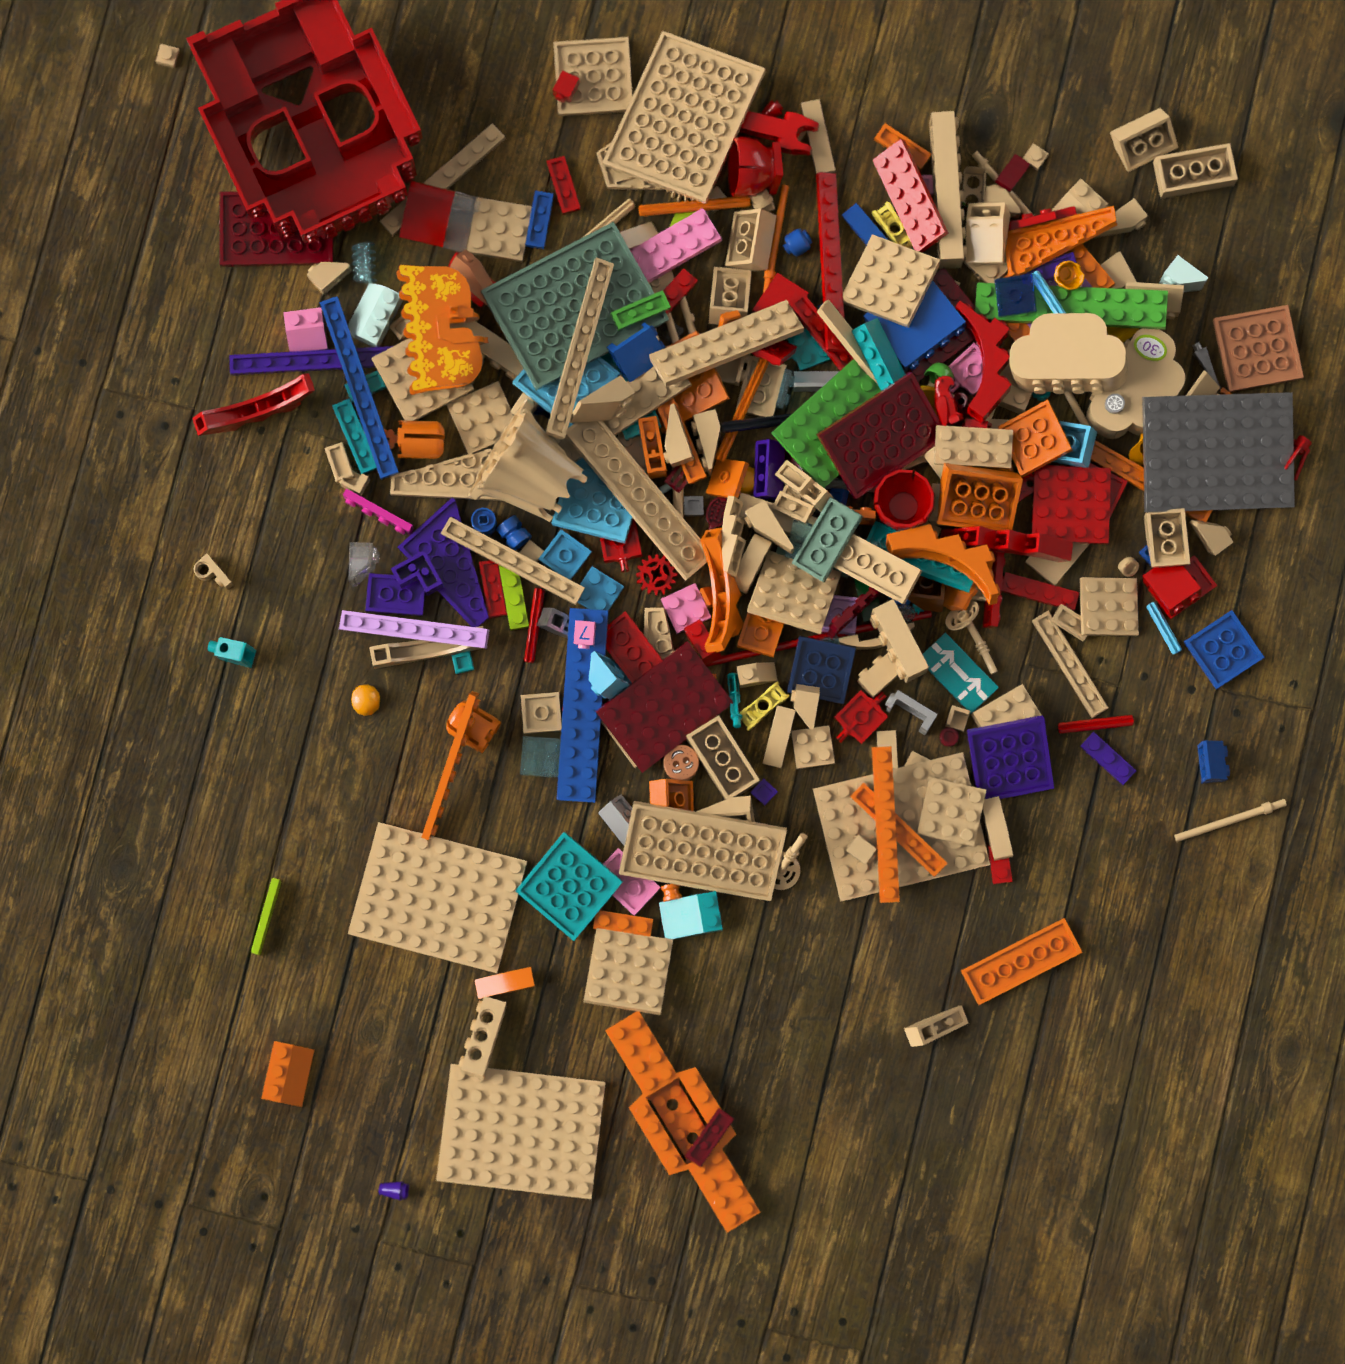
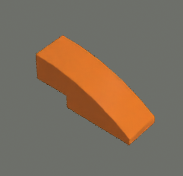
M531 967L475 980L478 999H482L484 996L492 997L535 987Z

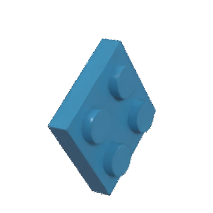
M561 529L538 560L552 571L572 580L592 551Z
M592 566L580 584L585 587V590L578 603L587 609L609 611L624 589V586Z

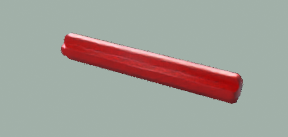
M541 588L534 589L524 661L527 663H534L539 633L537 623L542 613L545 593L544 589Z
M1133 715L1062 722L1058 724V732L1061 734L1132 726L1134 718Z

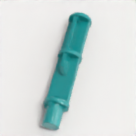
M733 672L727 675L729 697L733 701V704L730 703V711L734 728H740L742 714H739L738 703H740L738 674Z

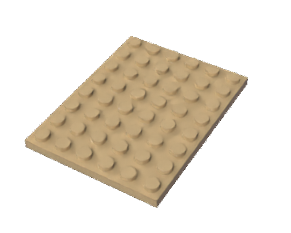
M662 31L602 162L603 166L706 204L733 146L734 137H737L766 69Z
M963 752L893 769L895 813L916 833L929 777L971 786ZM873 774L813 789L840 902L879 892L877 855L871 863L863 864L846 851V848L855 836L859 835L876 848L875 853L877 854L876 821L850 797L862 783H865L874 792ZM980 821L974 846L918 834L948 863L935 877L897 842L899 887L991 865Z
M378 822L348 935L498 973L519 895L515 890L523 881L527 861L433 836L426 840L421 838L422 833Z
M451 1064L436 1181L592 1199L606 1082L487 1068L485 1078L482 1080L462 1074L461 1067H458L459 1065Z

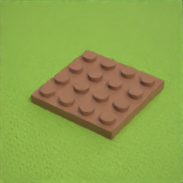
M1288 305L1213 319L1229 392L1304 378Z

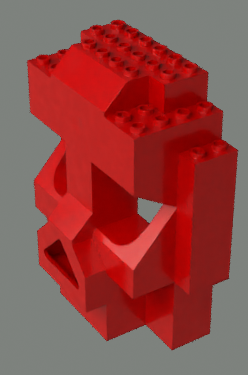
M281 0L275 3L276 9L242 24L241 20H238L205 35L204 31H201L186 38L215 99L199 107L198 110L250 219L253 217L255 219L265 215L264 212L268 211L280 238L288 239L294 236L296 231H299L303 242L310 244L317 241L319 236H322L323 239L334 238L338 235L337 232L342 230L349 231L359 222L366 223L376 214L383 215L387 213L389 208H391L392 202L399 203L405 200V196L408 194L404 183L411 182L415 179L414 176H417L414 159L408 145H417L423 137L417 120L372 28L354 35L338 0ZM312 67L314 69L300 105L286 102L262 92L265 87L306 68ZM349 92L363 94L374 111V122L366 131L340 142L322 104ZM287 121L305 159L285 169L269 171L262 167L253 150L254 140L263 131Z

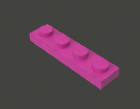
M346 488L343 497L348 505L354 508L357 505L362 508V512L371 517L373 514L379 517L378 521L388 526V524L395 526L397 532L403 535L405 533L411 535L414 529L412 524Z

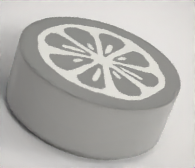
M1111 394L1105 401L1106 410L1112 414L1121 412L1125 405L1123 397L1119 394Z

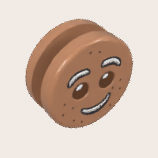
M678 745L664 756V770L671 779L690 780L696 775L699 768L698 755L691 747Z

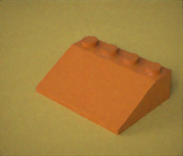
M944 463L940 481L937 524L962 528L982 526L996 531L1012 530L1023 481L1022 477L1016 472Z

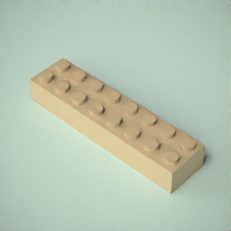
M954 111L932 112L929 127L934 203L949 233L937 242V255L941 261L938 269L961 268L962 262H965V257H967L966 245L963 246L964 238H966L965 227H962L964 209L960 208L963 202V190H959L962 183V172H958L961 165V155L957 154L958 147H960L959 135H956L959 127L958 117H955Z

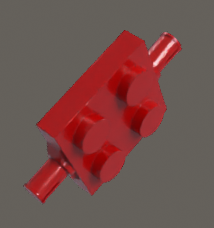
M634 519L632 520L625 544L600 537L604 564L620 562L622 573H625L624 565L626 572L629 571L628 560L642 557L636 521Z
M860 690L834 717L843 728V731L836 739L842 743L850 735L862 745L889 717L882 711L879 705L887 696L881 691L873 699Z

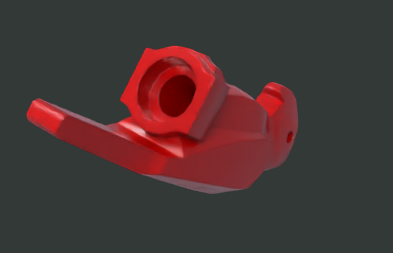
M942 376L935 381L934 403L942 426H950L964 419L963 414L958 412L954 396L949 391L950 386L955 385L953 378L950 376Z

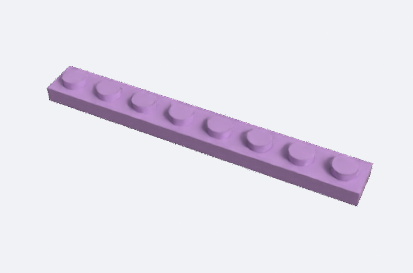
M344 610L341 613L339 626L340 630L484 649H487L489 629Z

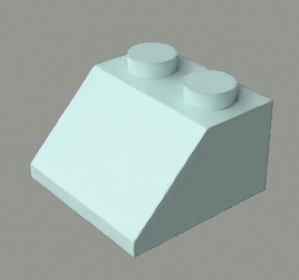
M1177 255L1164 272L1160 283L1184 285L1183 292L1201 290L1208 277Z

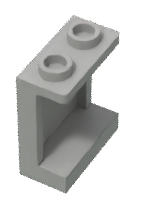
M899 690L896 694L891 693L885 704L888 706L886 712L890 713L895 704L924 721L919 732L926 735L937 714Z

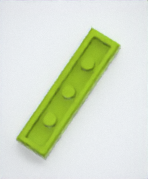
M276 878L271 880L251 953L261 955L282 882Z

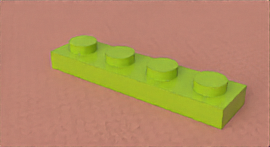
M499 565L510 631L528 628L529 623L521 578L519 575Z

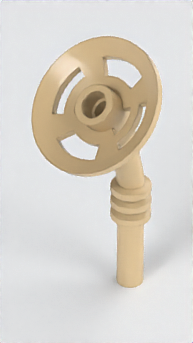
M971 600L968 610L950 611L945 623L950 630L968 628L976 643L975 647L980 652L979 655H982L992 675L997 673L998 670L989 654L990 649H987L988 645H985L986 641L982 640L972 622L979 612V605L976 601Z
M801 833L793 846H790L786 852L782 851L776 879L780 880V885L775 884L774 889L786 890L794 886L798 881L800 865L796 857L799 854V849L807 839L806 834ZM787 871H790L789 875L785 878L784 875ZM795 872L794 878L789 883H787L786 881L792 876V873Z

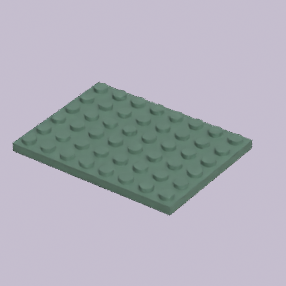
M614 222L482 289L480 292L536 391L560 379L562 376L596 257L614 263V267L586 364L609 353L606 347L611 343L617 346L643 329L642 323L645 322L647 325L657 328L669 321L664 311L618 331L611 312L655 293Z

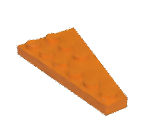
M1114 206L1008 231L1005 253L1010 281L1117 226Z

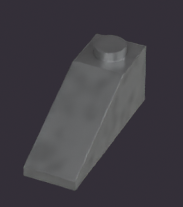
M543 608L537 626L568 639L569 615L555 608Z

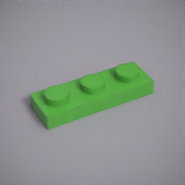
M662 290L611 312V316L618 331L667 311L671 306Z

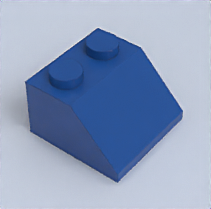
M1202 741L1197 745L1201 782L1226 781L1227 776H1230L1229 765H1226L1225 757L1228 756L1227 746L1223 745V741Z

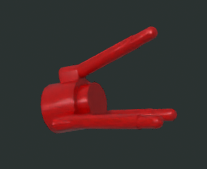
M1299 435L1296 440L1293 439L1294 453L1284 469H1288L1296 456L1303 454L1294 476L1295 481L1299 477L1306 457L1310 452L1309 447L1312 444L1309 439L1302 435Z

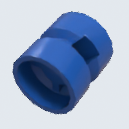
M479 508L473 512L471 516L473 529L486 536L492 535L497 529V521L492 510Z
M516 515L505 520L496 529L503 539H507L506 544L514 551L526 544L532 537L526 528H521L522 523Z

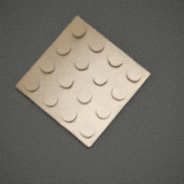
M628 37L554 42L556 82L562 70L578 77L580 80V85L570 103L566 101L563 103L557 100L558 116L626 112L632 99Z
M872 235L843 292V303L909 328L941 261L935 257Z
M410 338L371 359L404 420L416 421L468 394L474 388L470 383L465 387L411 395L409 387L417 377L410 376L407 372L410 363L415 360L413 357H408L405 353L409 342L413 341Z
M768 551L747 612L821 634L842 572L832 569L824 583L792 564L793 557Z
M596 928L584 1003L661 1015L673 940Z

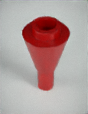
M771 100L760 114L778 117L783 115L781 112L783 107L777 100L775 102Z

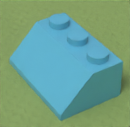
M596 651L591 653L589 681L593 685L591 689L595 694L611 700L632 684L616 661Z

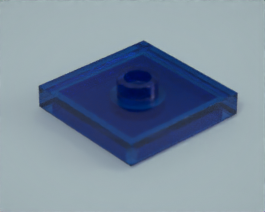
M1032 273L994 279L998 317L1037 312Z

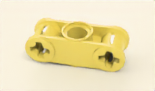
M886 202L885 206L879 210L872 211L874 219L891 242L910 249L913 248L900 218L889 202ZM895 225L900 231L893 233L890 227Z
M778 681L739 713L742 714L741 720L747 726L748 731L754 728L777 705L780 706L790 697L779 686L780 683ZM765 702L768 705V709L760 710L758 704Z

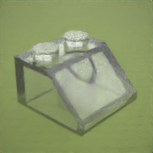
M350 542L349 582L352 587H356L376 568V563H379V552L373 543Z

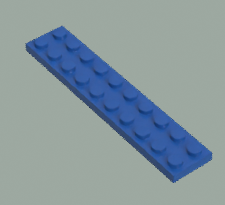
M570 608L557 800L596 803L601 719L595 711L602 707L603 697L601 695L598 696L591 689L593 685L589 681L591 653L593 651L606 656L608 610ZM575 621L596 622L595 645L590 646V649H580L578 645L574 644Z

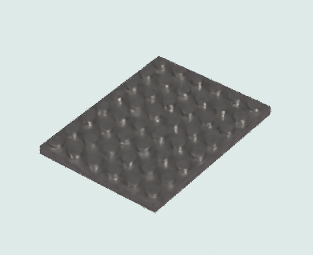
M1293 392L1142 397L1145 512H1167L1170 509L1185 508V511L1295 507L1294 461L1288 469H1284L1294 453Z

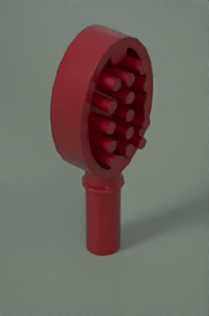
M717 497L708 505L706 521L709 527L707 530L723 526L727 503L725 498Z

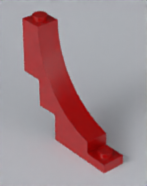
M982 526L941 530L940 538L959 534L961 541H964L966 544V549L987 544L989 551L1024 555L1054 562H1069L1072 558L1073 542L1042 533L1024 534L1010 529L996 531Z

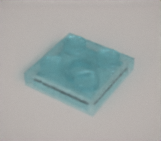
M523 736L520 775L558 778L561 739Z

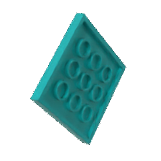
M563 832L515 891L569 938L575 941L624 881L570 835Z

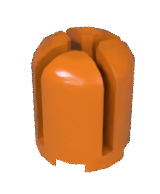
M399 421V424H402V428H398L397 445L402 454H398V458L437 459L441 457L445 446V431L440 422Z
M466 701L460 702L447 720L446 729L453 737H455ZM478 707L477 711L474 710L472 717L475 718L473 725L466 732V735L469 736L466 745L477 752L483 753L494 734L498 731L501 721Z

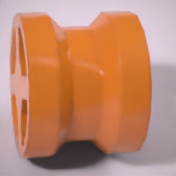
M668 884L661 886V890L664 892L663 901L682 898V894L679 893L680 885Z

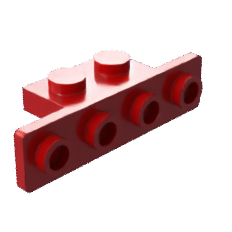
M1072 206L1055 211L1048 208L1040 210L1039 215L1033 216V212L1021 215L1022 219L1009 222L1008 231L1077 215L1076 207Z

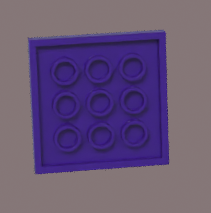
M1043 715L967 730L975 787L986 789L985 799L998 796L1000 799L1054 789Z

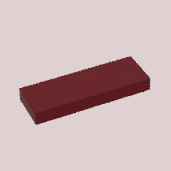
M718 1108L685 1157L701 1168L734 1121V1118Z

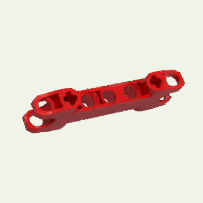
M748 111L739 133L780 142L781 152L811 155L812 147L800 142L798 137L804 131H818L819 123L802 114L786 112L784 119H779Z

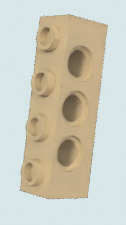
M486 996L483 997V1001L479 1000L476 1012L479 1013L477 1019H473L470 1030L473 1032L471 1038L467 1037L464 1047L467 1051L465 1056H461L458 1066L461 1067L462 1074L484 1080L507 1008L506 1002ZM486 1015L493 1017L490 1023H485L482 1019ZM484 1033L488 1037L485 1041H478L477 1036ZM473 1052H480L482 1056L480 1059L474 1060L471 1058V1054Z

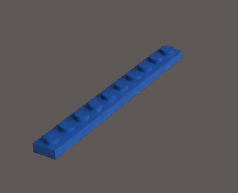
M336 296L320 302L380 479L399 474L339 298Z

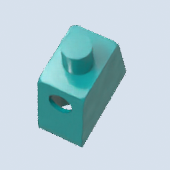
M222 637L218 639V642L212 640L209 642L208 652L214 653V656L220 660L252 668L257 650L247 643Z

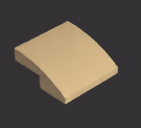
M785 485L783 491L779 492L772 506V509L805 524L816 510L813 505L787 485Z

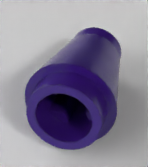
M404 1181L380 1183L379 1195L400 1201L408 1197L409 1185L404 1183Z

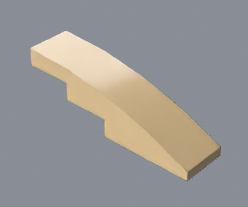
M728 496L722 527V558L724 571L736 577L746 540L741 537L745 521L739 518L743 502L735 496Z

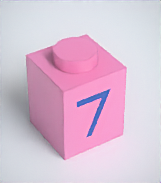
M575 621L574 644L578 645V648L590 649V646L595 645L596 622Z

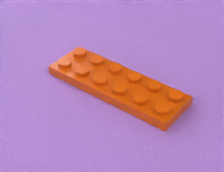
M1065 918L961 970V973L979 1006L1083 952Z

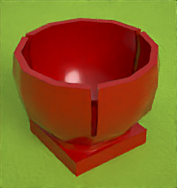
M734 137L728 161L730 194L736 198H750L757 196L767 188L769 194H776L783 178L780 142H773L771 148H768L754 138Z
M899 469L884 476L875 489L874 509L880 520L894 530L902 531L922 526L934 511L935 494L928 480L916 471L914 477L912 476L913 470Z

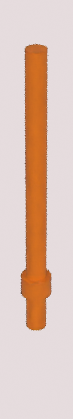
M788 185L781 186L768 269L764 272L765 283L763 293L776 275L774 270L789 190Z

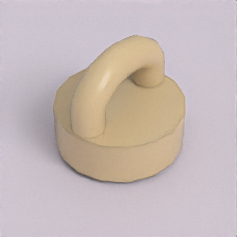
M1126 557L1119 563L1118 569L1124 576L1130 577L1138 571L1139 563L1133 557Z

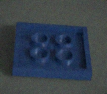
M799 636L787 692L792 693V690H796L797 684L820 687L819 699L844 704L856 647Z

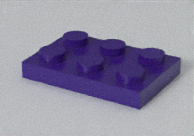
M369 573L366 612L423 616L425 591L419 580L401 589L394 575Z

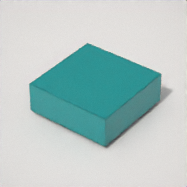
M470 651L451 655L456 675L475 670Z

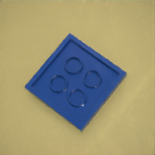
M1232 610L1184 641V644L1215 689L1223 686L1265 658Z

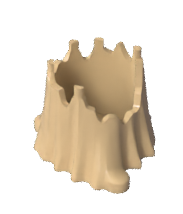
M526 398L510 423L505 427L501 437L495 443L491 453L483 463L468 496L474 500L482 496L500 499L550 522L553 516L544 509L549 511L553 509L557 513L561 511L562 506L556 503L557 497H570L566 486L567 480L575 479L585 483L588 477L582 474L583 469L567 457L565 451L557 444L558 441L545 434L544 429L532 415L534 402Z

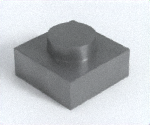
M684 496L685 517L704 516L703 496Z

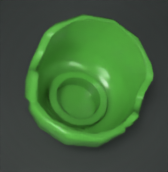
M934 363L924 373L925 376H930L929 382L935 383L936 379L942 376H950L954 380L951 368L944 363Z

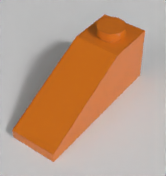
M657 416L640 418L638 423L647 475L650 479L667 476Z

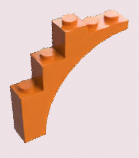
M931 524L887 534L885 545L890 554L900 559L922 558L951 566L966 575L977 585L989 605L997 604L1000 588L993 580L992 564L995 562L993 552L989 551L987 544L966 549V544L964 541H961L959 534L938 539V534L936 530L933 531Z
M722 528L706 530L700 540L709 567L713 595L711 628L704 646L707 653L725 650L730 638L739 635L744 624L736 606L742 594L735 578L724 571Z

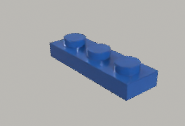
M535 191L526 247L545 248L554 193Z

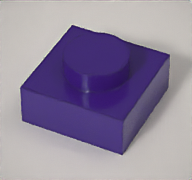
M763 778L751 791V794L765 806L778 791Z

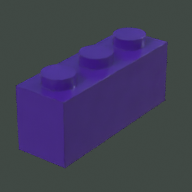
M771 439L756 441L753 497L773 501L776 500L779 492L783 491L784 482L775 475L785 462V448L779 441Z

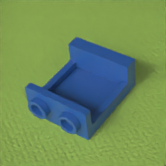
M645 322L641 324L643 329L616 346L611 343L606 347L622 376L629 382H632L653 367L649 354L666 348L661 340L658 341L656 337L658 333L652 325H647Z

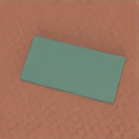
M830 497L793 559L792 564L825 583L863 516Z

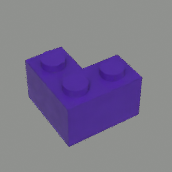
M425 550L391 568L401 589L419 580L427 596L444 587Z

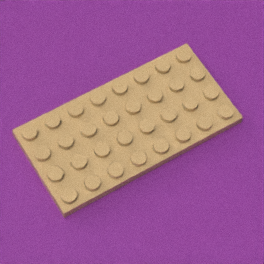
M634 801L619 875L771 901L787 828Z

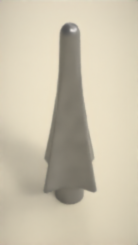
M1200 342L1192 345L1196 351L1192 355L1219 385L1207 347L1202 348Z

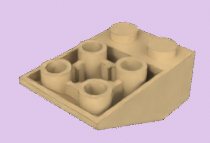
M1005 202L968 204L966 217V264H997L1004 262L1011 215Z
M715 409L693 415V421H691L692 434L698 438L696 439L698 454L703 455L701 463L709 477L712 475L721 428Z

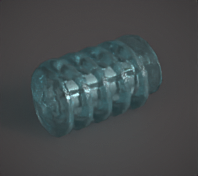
M373 242L358 243L351 248L352 252H354L352 254V259H354L352 265L355 267L353 269V274H355L353 280L357 283L369 284L377 281L372 279V276H376L377 273L371 271V269L376 268V265L371 264L376 258L370 256L375 253V250L370 249V247L375 246Z

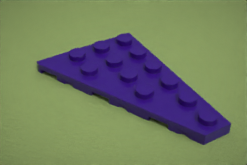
M452 497L398 546V549L408 559L425 550L444 585L438 592L471 627H479L489 619L470 550L441 535L450 517L461 522L456 501Z

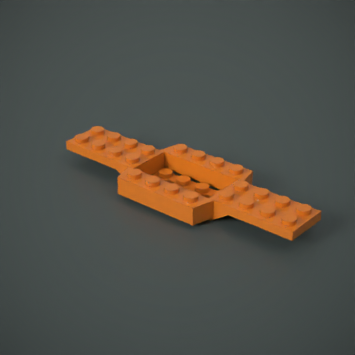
M638 1011L605 1030L643 1093L629 1109L668 1174L672 1175L689 1169L727 1233L759 1214L758 1207L722 1149L736 1135L732 1126L730 1125L700 1168L688 1158H686V1162L683 1161L647 1101L650 1100L685 1157L693 1145L687 1141L688 1134L694 1132L699 1136L705 1126L680 1086V1080L707 1124L717 1109L720 1108L697 1068L694 1067L676 1073ZM668 1100H677L678 1108L676 1110H669L667 1108Z

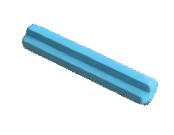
M1039 271L1033 272L1030 277L1052 312L1066 313Z
M1155 601L1147 605V609L1171 653L1177 654L1182 648Z

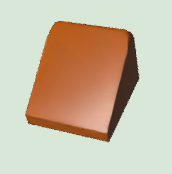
M712 586L701 588L700 594L706 607L709 609L713 607Z

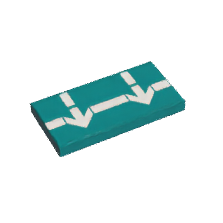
M946 632L922 654L929 667L928 671L966 710L970 711V714L999 688Z

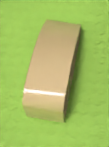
M754 534L741 559L737 576L734 577L739 590L745 594L748 593L766 559L768 551L772 547L771 541L757 534Z

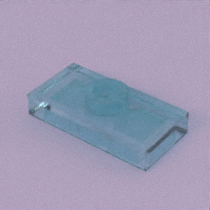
M798 520L793 521L789 540L794 546V552L790 554L786 551L785 557L795 558L813 524H805Z

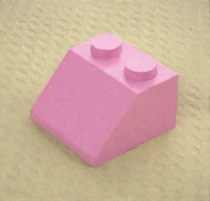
M321 307L284 312L285 329L290 352L328 349L324 314Z

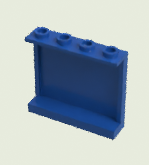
M933 280L909 328L868 312L864 315L865 322L878 318L905 372L909 369L911 371L916 369L920 365L919 362L924 358L929 359L934 355L937 348L945 347L950 342L949 339L955 335L956 337L961 335L966 327V321Z

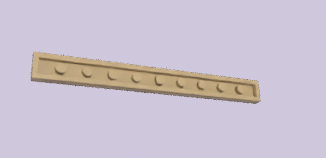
M597 257L593 263L545 432L547 435L562 440L567 433L614 267V263Z

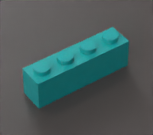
M878 318L852 330L881 391L906 375Z

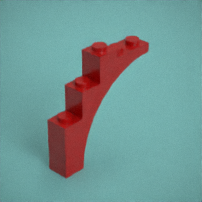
M959 301L955 309L966 321V326L975 337L980 349L983 367L980 387L968 406L967 414L982 424L1011 389L1012 384H1010V381L1005 376H1000L1001 372L1009 364L1010 356L1004 348H999L1008 337L1010 329L1004 321L997 320L996 318L989 323L988 319L984 315L976 313L971 305Z
M305 373L289 383L258 397L217 409L201 411L192 418L197 434L201 436L235 431L246 423L264 421L272 414L290 412L301 405V400L315 391L309 373Z

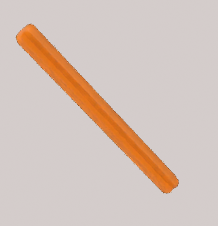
M727 197L708 199L706 204L694 200L640 205L639 215L651 216L696 212L702 208L704 211L749 207L751 200L750 198Z
M759 359L732 421L744 419L768 367V360ZM738 431L725 434L715 456L717 461L725 462Z

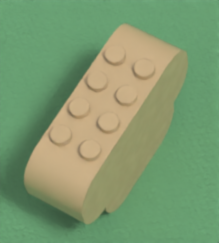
M1051 313L1041 315L1033 321L1030 327V335L1017 339L1010 349L1009 363L1015 384L1024 391L1036 394H1044L1046 392H1053L1055 394H1063L1065 392L1101 394L1119 389L1125 383L1128 375V362L1124 344L1119 338L1108 335L1103 319L1092 313Z
M1140 329L1131 340H1126L1124 346L1128 362V375L1125 383L1119 389L1101 394H1091L1089 398L1091 403L1087 410L1086 419L1089 425L1102 437L1116 439L1123 436L1127 431L1135 435H1141L1143 433L1142 397L1178 396L1185 383V373L1181 365L1173 360L1176 353L1175 343L1168 334L1160 329ZM1141 335H1152L1159 338L1167 348L1166 356L1158 361H1151L1141 357L1134 348L1135 339ZM1111 394H1119L1125 401L1124 408L1117 414H1112L1105 408V401Z

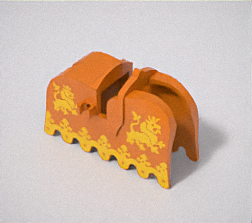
M400 265L399 270L396 272L397 278L400 281L406 282V284L401 287L399 297L409 302L404 305L401 316L411 321L406 324L403 335L413 340L409 342L405 353L408 357L415 359L410 363L407 372L410 376L417 377L409 387V393L414 395L428 391L467 386L476 379L482 368V354L479 345L489 342L488 337L474 336L469 328L450 329V324L467 323L480 319L479 314L475 313L474 309L471 308V292L466 278L458 270L447 266Z

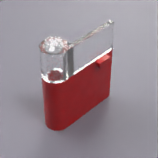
M411 181L399 237L462 252L467 247L473 215L479 211L481 201H477V196Z

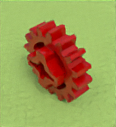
M656 554L655 558L652 559L649 555L647 562L644 559L641 560L643 566H637V569L641 571L636 573V577L641 578L637 581V584H643L641 590L643 591L647 588L648 595L652 591L655 593V596H658L660 591L665 595V589L671 591L670 584H676V581L673 580V578L677 577V573H673L676 569L670 566L671 563L669 561H665V556L659 559L658 554ZM653 563H657V565L654 567H648ZM664 566L668 569L669 576L664 573ZM660 568L661 577H657L655 580H653L654 577L652 573L656 574V572ZM644 574L649 577V584L646 583ZM660 583H664L663 586H661V587H656V585H658V584H660Z

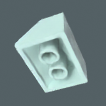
M369 283L348 324L351 336L372 347H380L403 301L400 299L399 293L385 286Z

